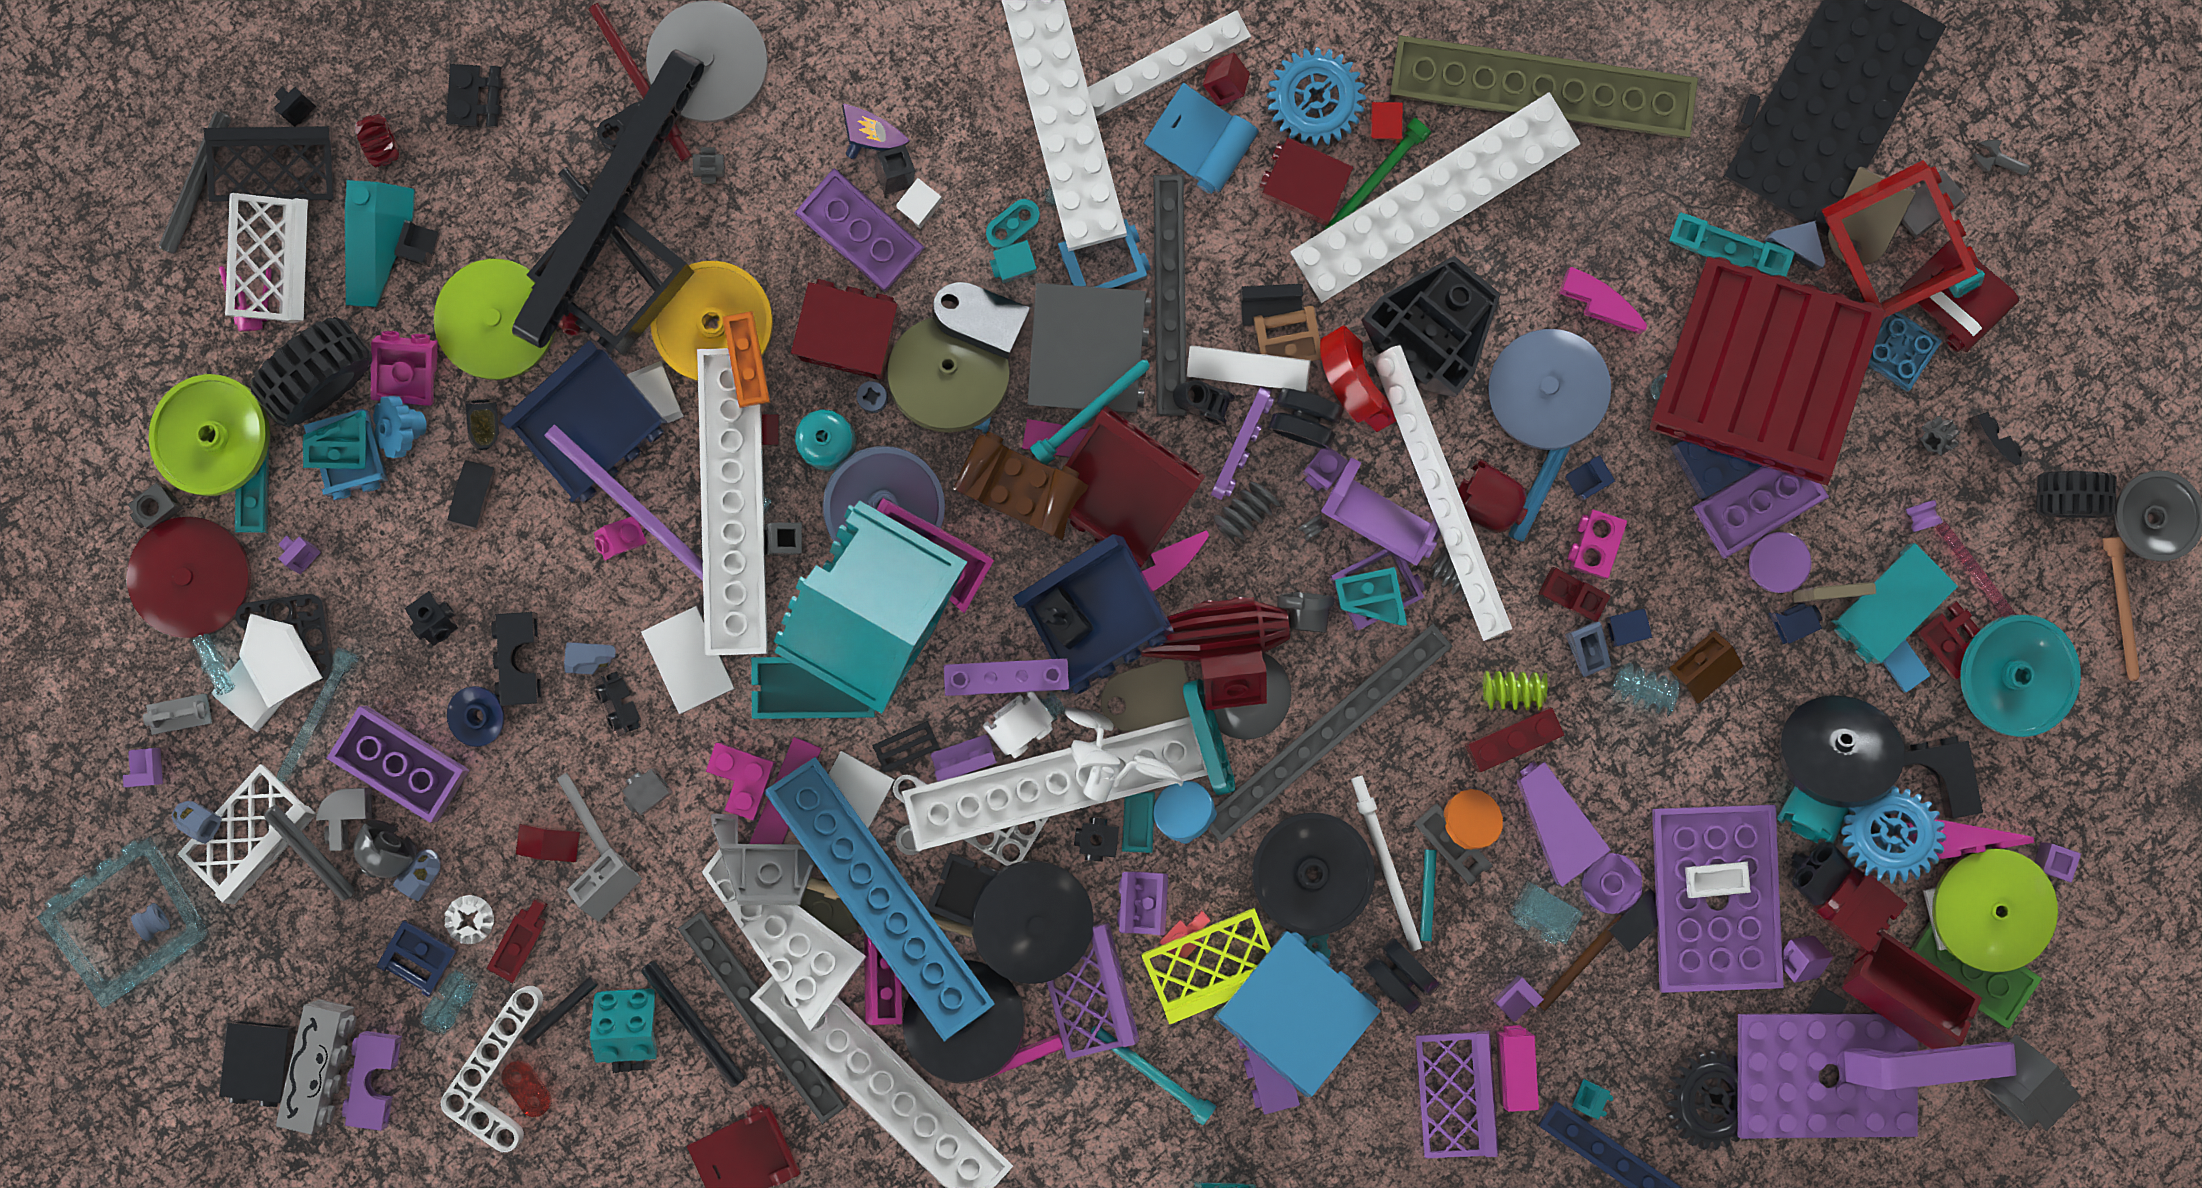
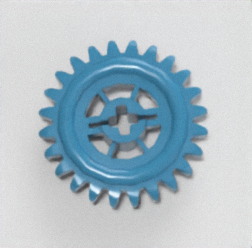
M1316 47L1314 55H1311L1308 49L1304 48L1303 58H1300L1296 53H1292L1293 63L1282 60L1281 65L1285 71L1274 70L1273 73L1279 80H1271L1268 83L1270 87L1276 89V91L1269 92L1266 96L1268 99L1276 100V102L1268 106L1269 111H1278L1273 117L1272 122L1283 120L1280 132L1290 128L1289 138L1293 140L1300 134L1301 144H1305L1308 137H1310L1314 147L1317 146L1319 138H1322L1325 145L1328 146L1330 144V135H1333L1337 141H1341L1340 130L1351 134L1352 130L1348 122L1356 125L1359 124V119L1354 113L1364 112V108L1357 104V102L1366 100L1365 95L1358 93L1359 90L1365 87V84L1355 82L1360 76V72L1350 73L1353 62L1343 65V54L1333 59L1331 49H1328L1325 56L1321 54L1319 47ZM1313 75L1324 76L1327 79L1323 83L1315 82ZM1308 76L1310 77V84L1307 85L1305 90L1296 88L1301 80ZM1335 86L1338 90L1339 100L1330 98V91ZM1323 92L1320 102L1315 101L1309 104L1311 93L1317 95ZM1294 93L1302 96V103L1298 107L1295 103ZM1328 104L1337 105L1332 113L1323 117L1322 111L1326 109ZM1308 112L1318 113L1319 118L1308 117L1306 114Z
M1894 786L1891 793H1888L1872 804L1849 808V812L1853 815H1846L1844 817V823L1849 825L1841 830L1842 835H1850L1843 840V846H1853L1848 851L1847 857L1851 858L1858 855L1855 867L1858 868L1866 863V876L1873 870H1877V881H1880L1884 874L1887 873L1891 884L1894 883L1896 874H1899L1903 883H1906L1909 872L1918 880L1920 877L1919 868L1929 873L1931 866L1928 861L1937 864L1939 857L1935 852L1939 854L1944 852V847L1939 842H1944L1946 835L1938 831L1943 830L1945 825L1943 822L1935 821L1939 818L1940 813L1938 811L1929 812L1932 803L1929 801L1923 804L1920 803L1921 794H1917L1912 798L1910 797V789H1906L1903 794H1899L1898 787ZM1897 814L1898 817L1888 819L1885 815ZM1901 816L1910 820L1914 827L1908 828L1906 823L1901 820ZM1873 823L1880 828V833L1871 834ZM1916 833L1917 840L1913 844L1907 837ZM1874 841H1878L1880 848L1875 844Z

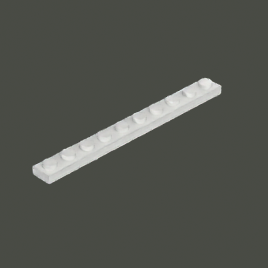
M1401 345L1391 347L1373 357L1372 360L1483 641L1492 639L1512 630V626Z

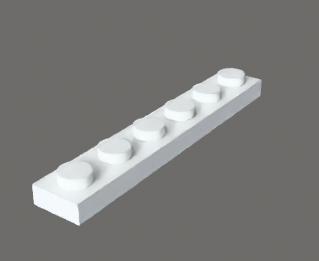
M1236 10L1089 86L1088 90L1096 119L1251 39V35L1239 12Z

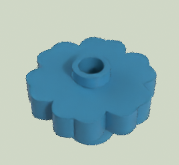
M399 396L381 397L380 403L375 405L373 420L376 427L374 434L379 448L384 449L386 457H405L406 451L412 448L413 440L418 439L419 436L424 435L426 432L427 424L424 414L420 411L416 412L414 409H408L407 405L402 404Z

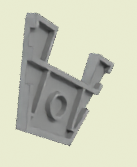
M711 814V825L738 905H800L815 866V862L802 844H738V815Z

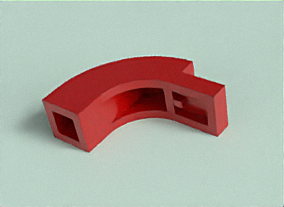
M1345 325L1321 338L1320 354L1325 374L1336 397L1348 414L1357 423L1364 420L1376 432L1396 422L1388 398L1375 386L1366 370L1363 360V342Z

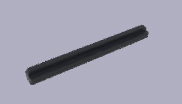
M655 961L645 965L641 969L642 974L729 1086L734 1088L745 1079L743 1073Z

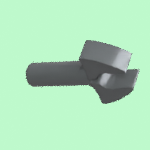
M1985 140L1976 145L1987 149L1990 155L1993 156L1985 158L1977 153L1972 155L1974 162L1983 172L1987 173L1991 170L1992 166L1999 165L2023 176L2029 173L2030 165L2002 154L1999 148L2002 140Z

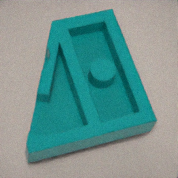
M1395 567L1334 580L1340 610L1400 626L1407 625Z

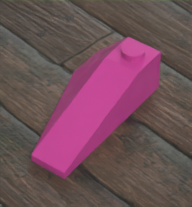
M1939 819L1935 820L1943 822L1945 825L1943 830L1938 831L1946 835V840L1939 842L1943 845L1944 852L1942 854L1935 852L1939 859L1961 856V853L1985 852L1987 847L2000 849L2034 843L2033 836ZM1910 820L1905 822L1908 828L1914 827ZM1912 834L1907 838L1915 844L1917 834Z

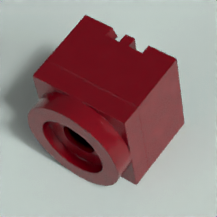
M1852 864L1850 873L1825 903L1817 906L1814 905L1813 911L1818 914L1817 918L1853 947L1870 952L1881 939L1879 932L1889 929L1890 925L1887 923L1889 918L1892 920L1897 919L1908 904L1883 883L1877 881L1872 874L1866 876L1865 872Z

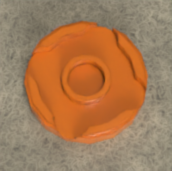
M1475 789L1461 791L1448 801L1444 809L1446 831L1451 839L1464 849L1480 850L1487 848L1499 838L1503 829V816L1500 807L1491 796L1483 791Z

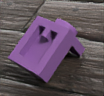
M1332 448L1331 450L1320 449L1303 471V474L1307 476L1304 481L1317 491L1321 488L1327 491L1343 471L1348 461Z

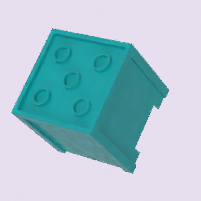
M859 500L855 507L849 505L844 517L847 518L845 524L848 526L841 525L839 527L836 537L841 539V542L834 541L829 551L835 555L833 561L826 560L823 568L815 565L806 579L802 576L799 578L796 589L800 591L798 598L792 596L787 607L792 612H786L781 622L786 626L784 632L778 631L773 642L778 644L775 650L776 654L882 714L935 631L967 561Z

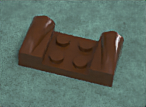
M987 431L985 436L978 434L953 489L964 496L1062 541L1065 536V528L1070 512L1077 500L1089 487L1078 479L1080 473L1064 465L1061 470L1053 469L1015 452L1002 444L1003 438Z

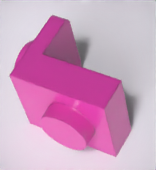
M632 516L605 525L594 532L595 547L602 554L605 561L647 543L639 522Z

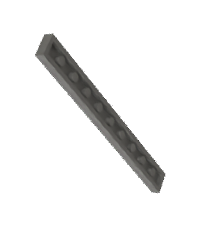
M1432 623L1216 806L1217 816L1209 826V830L1220 843L1226 840L1453 647L1452 644Z

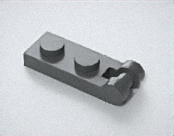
M1435 803L1413 824L1471 887L1477 881L1476 877L1483 871H1489L1493 865L1479 849H1464L1451 839L1445 828L1446 817H1444V811ZM1471 855L1476 862L1467 869L1463 862Z

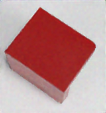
M1372 102L1370 106L1372 139L1393 140V144L1400 143L1402 139L1403 103Z

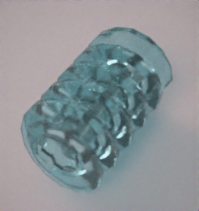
M1630 662L1619 669L1612 684L1611 697L1620 690L1622 701H1625L1629 695H1633L1632 705L1636 706L1641 699H1644V709L1647 710L1654 703L1656 704V714H1659L1665 707L1667 708V717L1670 716L1679 695L1678 680H1672L1668 684L1667 676L1662 675L1656 681V672L1650 671L1645 676V669L1643 667H1638L1633 673L1634 666Z

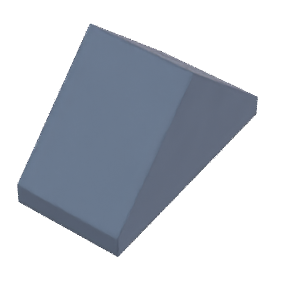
M1815 221L1773 231L1764 240V242L1767 241L1793 250L1795 252L1793 259L1815 272L1823 268L1826 263Z
M1600 622L1590 623L1565 634L1583 677L1611 666Z

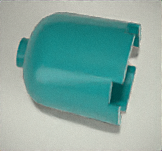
M820 409L810 412L801 419L796 428L795 443L798 453L809 466L817 470L831 472L845 459L855 453L857 436L855 428L847 418L833 410ZM820 431H824L822 435H817ZM817 438H821L823 442H819Z
M1794 786L1777 819L1780 823H1784L1785 820L1791 823L1790 831L1807 840L1818 843L1821 838L1826 840V842L1834 844L1843 826V819L1849 813V808L1823 804L1807 796Z

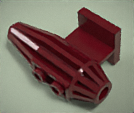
M1235 597L1231 600H1207L1202 603L1193 604L1194 608L1167 616L1174 632L1166 636L1168 640L1164 644L1156 648L1148 647L1141 652V657L1201 662L1206 710L1267 704V673L1262 654L1290 640L1287 610L1255 601L1254 597Z

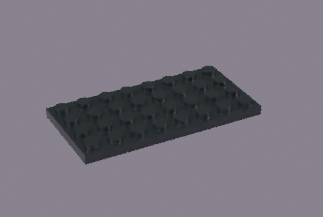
M1821 0L1722 178L1804 224L1815 221L1817 231L1828 236L1829 226L1821 210L1844 198L1860 166L1867 169L1947 26L1902 0Z

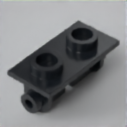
M616 671L606 676L607 682L604 676L597 679L594 692L599 703H604L608 712L606 720L609 728L613 732L616 731L617 736L620 737L628 732L626 727H628L630 732L640 728L639 721H641V718L633 701L622 705L621 699L630 696L623 676H619Z

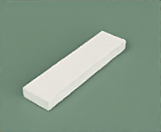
M1190 346L1187 377L1273 388H1290L1306 392L1308 389L1311 360Z

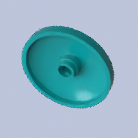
M2032 615L2004 616L1984 626L1969 643L1961 665L1962 692L1971 712L1989 729L2009 736H2035L2055 727L2073 707L2080 688V662L2071 640L2052 622Z

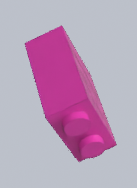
M1519 1024L1504 1025V1030L1496 1031L1500 1104L1508 1112L1539 1110L1535 1035L1526 1028H1522V1025Z

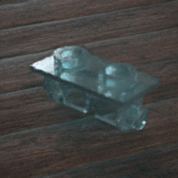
M457 970L453 974L449 973L438 990L445 997L444 1000L441 1001L438 997L434 996L421 1014L423 1016L421 1022L427 1026L426 1029L440 1034H444L455 1023L459 1011L472 998L473 991L478 983L464 979L465 975Z

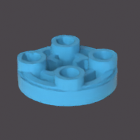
M1183 781L1182 787L1178 783L1167 786L1156 799L1153 812L1155 823L1162 833L1168 838L1183 844L1190 843L1193 839L1201 836L1217 816L1211 795L1202 785L1193 781Z

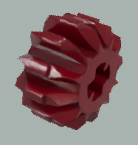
M378 113L373 116H366L362 118L363 120L356 122L355 132L360 148L372 166L377 168L383 165L384 167L399 158V148L386 118Z

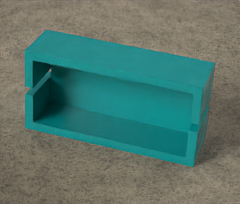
M751 657L752 685H761V691H752V719L877 718V711L783 657Z

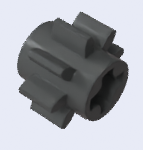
M701 147V154H693V177H701L702 184H717V177L725 176L724 154H717L716 147Z
M1937 416L1921 427L1925 433L1920 438V441H1923L1928 452H1938L1942 456L1959 445L1954 439L1960 434V431L1957 430L1952 419L1950 421L1942 420L1941 416Z

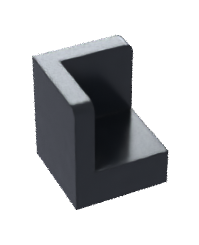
M906 145L876 154L874 170L884 195L905 190L912 186L916 170Z
M405 220L394 255L400 259L430 267L439 239V233Z

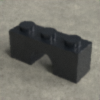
M536 612L495 614L496 621L491 623L492 638L497 639V651L493 652L494 669L499 671V682H495V695L500 700V706L541 704V673H525L516 664V654L523 645L539 643L538 614Z

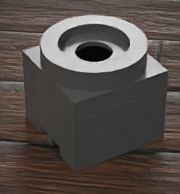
M2015 1034L2009 1042L2014 1043L2016 1075L1991 1078L1982 1086V1089L2005 1114L2025 1130L2030 1131L2038 1124L2045 1131H2048L2081 1096L2070 1084V1081L2064 1077L2065 1075L2056 1064Z

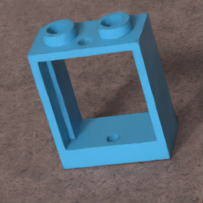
M1124 219L1127 236L1124 239L1136 272L1095 287L1122 289L1147 280L1146 271L1151 270L1146 254H1139L1136 243L1140 242L1135 225L1129 226L1127 219ZM1066 241L1058 243V249L1071 284L1073 286H1086L1074 251H1068Z

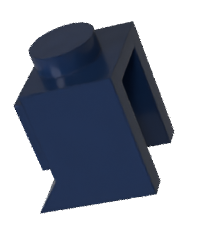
M1800 603L1782 611L1781 614L1775 612L1768 613L1782 644H1790L1822 629L1820 624L1822 616L1815 604L1806 606L1805 603Z

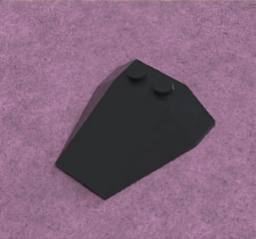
M1452 256L1381 296L1361 321L1378 354L1391 347L1401 345L1418 387L1422 390L1456 397L1475 374L1501 293L1456 256Z

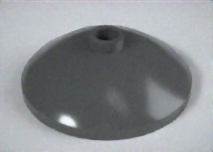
M2149 471L2130 480L2121 490L2116 501L2115 524L2122 541L2136 555L2151 561L2165 562L2186 555L2197 545L2202 536V499L2194 486L2185 478L2169 471ZM2149 514L2154 516L2153 524L2148 521Z
M1266 653L1262 654V658L1265 661L1267 673V704L1215 709L1214 714L1221 733L1236 739H1256L1275 730L1286 717L1291 703L1290 681L1278 661Z

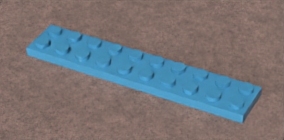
M816 757L765 790V795L944 1042L995 1005Z

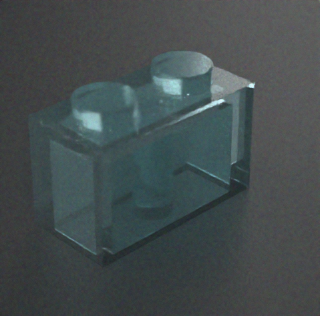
M1528 881L1525 882L1509 911L1510 914L1516 916L1513 921L1514 923L1528 931L1532 926L1542 931L1540 938L1555 946L1558 941L1565 945L1567 944L1584 912Z

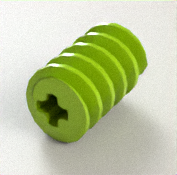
M1496 671L1492 680L1489 672H1484L1483 699L1487 701L1489 710L1493 709L1496 701H1499L1501 710H1505L1508 701H1511L1513 710H1517L1520 702L1524 703L1526 711H1529L1532 702L1536 703L1538 711L1542 710L1547 699L1548 690L1546 672L1543 674L1541 681L1537 672L1531 673L1529 680L1525 672H1520L1517 679H1515L1514 673L1509 671L1505 679H1503L1502 673Z

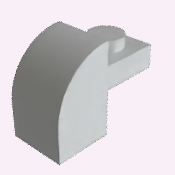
M372 787L337 790L329 794L322 801L317 811L316 820H329V826H326L324 830L325 843L329 844V851L349 849L348 819L372 818Z

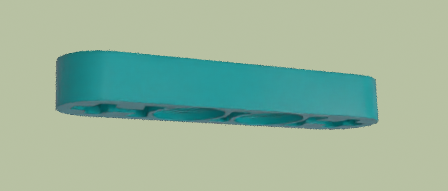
M1201 679L1186 682L1183 685L1184 699L1212 788L1217 795L1234 792L1235 779L1214 710H1206L1204 682Z

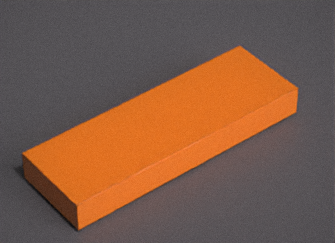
M750 311L722 317L739 407L744 408L770 403L754 312Z

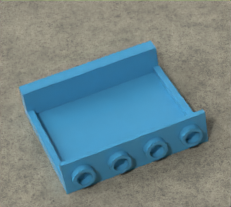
M1285 931L1280 934L1279 940L1226 1005L1221 1007L1213 1018L1305 1097H1312L1381 1010L1375 1006L1377 1001L1365 991L1360 993L1352 986L1354 981L1342 971L1336 973L1328 965L1331 962L1328 958L1318 951L1313 953L1305 946L1307 941L1297 932L1289 933Z

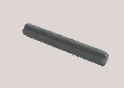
M273 805L264 813L266 821L342 901L347 900L354 894V887L277 805Z

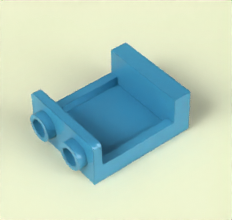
M365 409L355 410L304 425L307 434L358 412L366 411V469L320 468L325 487L322 489L323 495L333 497V500L351 497V491L361 488L363 492L380 489V483L388 481L380 448L374 434L370 411Z

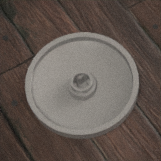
M709 0L685 4L669 13L659 23L651 36L646 56L647 73L651 85L667 57L675 49L704 62L703 75L680 116L686 119L705 123L730 119L748 108L755 101L764 86L768 71V54L765 42L753 21L746 14L731 5Z

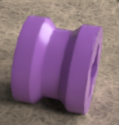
M1935 500L1906 509L1907 515L1911 516L1913 520L1911 526L1913 532L1943 523L1942 518L1936 513L1935 508L1937 504Z

